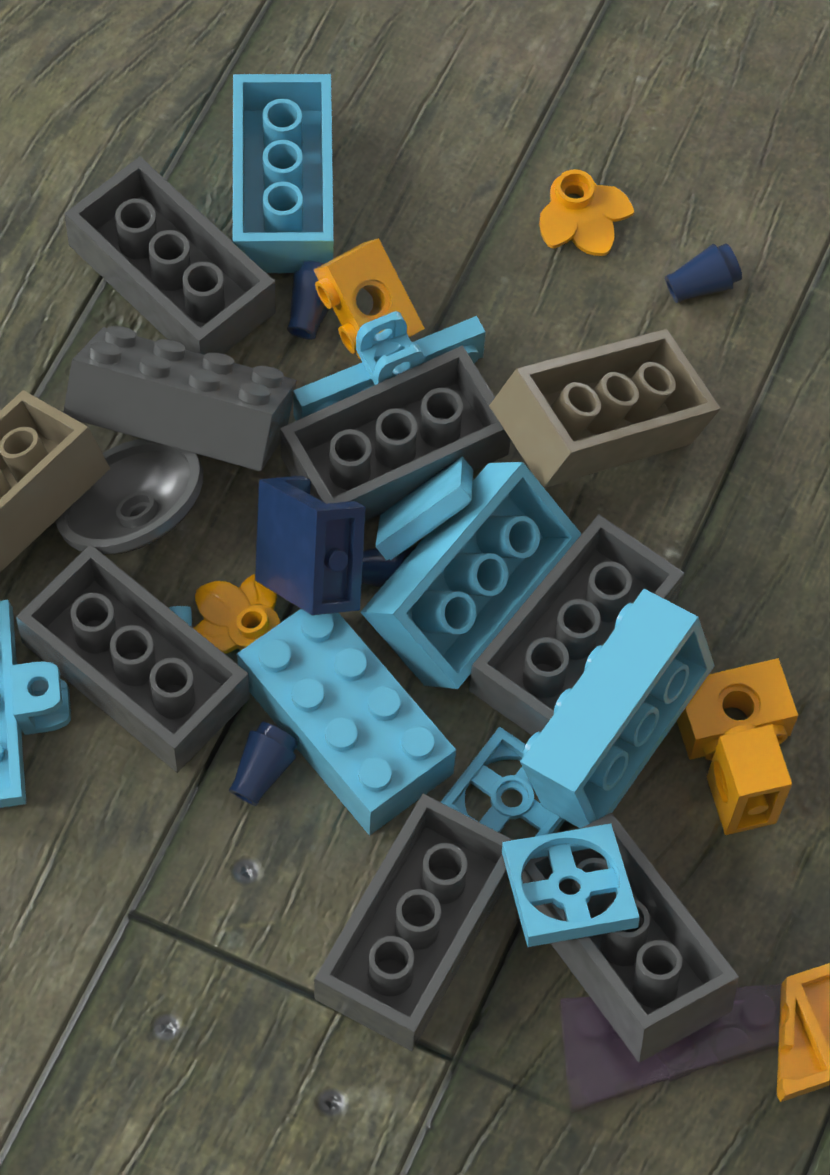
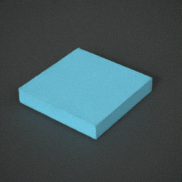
M463 456L380 515L375 547L386 561L388 559L392 560L471 503L473 469Z

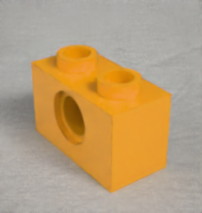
M379 238L364 242L313 270L319 280L315 282V287L321 301L327 308L334 309L342 325L338 328L343 344L350 353H356L359 359L361 358L356 351V336L360 327L367 322L398 311L407 324L408 337L425 329ZM361 288L367 290L373 299V307L368 315L362 313L356 304V297Z
M779 658L709 674L677 719V723L689 760L704 756L707 760H712L719 737L723 736L727 730L742 724H754L755 728L772 724L778 743L781 744L788 736H791L798 713ZM730 707L738 708L746 714L747 719L734 720L725 714L724 709Z
M742 724L727 730L723 736L719 737L707 774V780L725 835L776 824L792 782L772 724L755 728L754 724Z

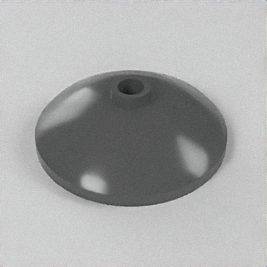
M142 438L113 447L102 453L110 470L55 522L67 544L82 552L90 544L103 555L122 554L143 548L168 534L188 515L199 496L203 484L204 474L201 462L196 453Z

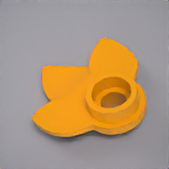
M573 169L565 171L552 183L550 189L551 202L540 213L539 227L544 242L552 249L572 240L575 246L586 254L605 256L610 252L614 243L613 222L622 221L633 216L634 208L629 198L620 189L614 186L597 185L588 173ZM577 194L581 198H570L567 195Z
M255 574L249 576L240 587L230 582L219 580L206 583L197 588L195 593L197 607L204 619L193 629L224 654L237 648L243 650L281 623L278 614L274 611L278 598L277 594L255 581Z

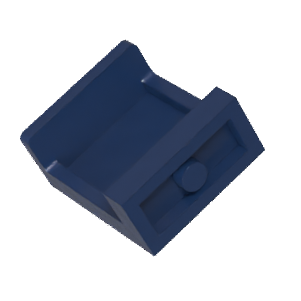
M304 476L259 479L255 581L311 615L359 611L365 506L356 501L326 504L310 495L311 481Z

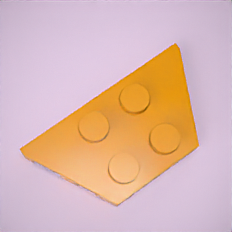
M830 963L788 976L781 984L777 1097L780 1102L830 1086Z

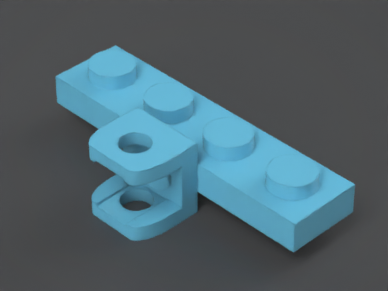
M398 311L367 322L360 327L356 336V351L362 363L293 390L294 417L297 421L462 345L475 364L478 359L483 357L486 331L478 317L475 316L411 342L407 335V324Z
M9 600L0 601V808L26 804L21 730L24 735L60 729L71 721L69 687L65 681L60 679V670L57 665L51 662H31L17 665L13 607Z

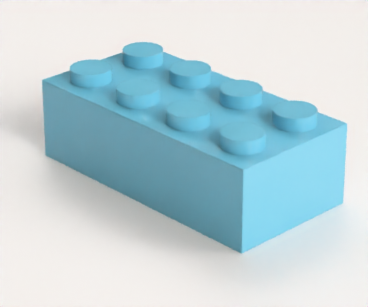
M233 74V243L265 273H294L300 270L302 263L305 261L325 264L333 259L331 74Z
M523 462L488 463L473 480L471 503L423 538L361 610V614L424 686L458 689L471 674L473 663L581 536V532Z
M646 589L642 590L634 603H628L624 606L617 617L612 634L603 646L599 645L591 652L586 661L582 676L572 689L568 688L560 695L552 718L542 732H536L531 736L524 748L523 758L520 763L542 807L579 828L614 811L715 666L698 616Z
M300 609L237 653L238 665L248 673L249 692L277 726L298 741L297 750L369 836L419 800L422 794H427L454 774L456 756L454 746L339 613L311 615Z

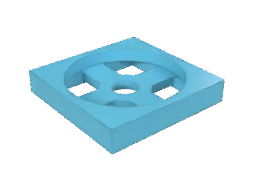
M501 727L496 730L441 801V803L472 818L468 815L465 807V792L471 783L491 797L492 806L479 823L499 833L510 819L522 818L539 830L536 836L556 833L565 821V819L542 807L541 803L534 799L533 787L523 767L520 768L516 775L501 777L487 767V765L496 761H521L523 758L526 744ZM509 789L517 790L522 795V803L517 807H508L502 802V794Z
M611 823L502 843V855L527 947L638 928L639 913ZM593 849L605 857L608 869L585 873L582 869L576 868L572 852ZM548 856L553 871L549 879L523 884L521 876L528 861L533 858ZM565 879H573L580 884L581 889L574 895H567L559 889V884ZM615 892L617 897L612 905L602 914L591 918L587 906L591 896ZM552 903L564 910L567 921L548 917L534 906Z

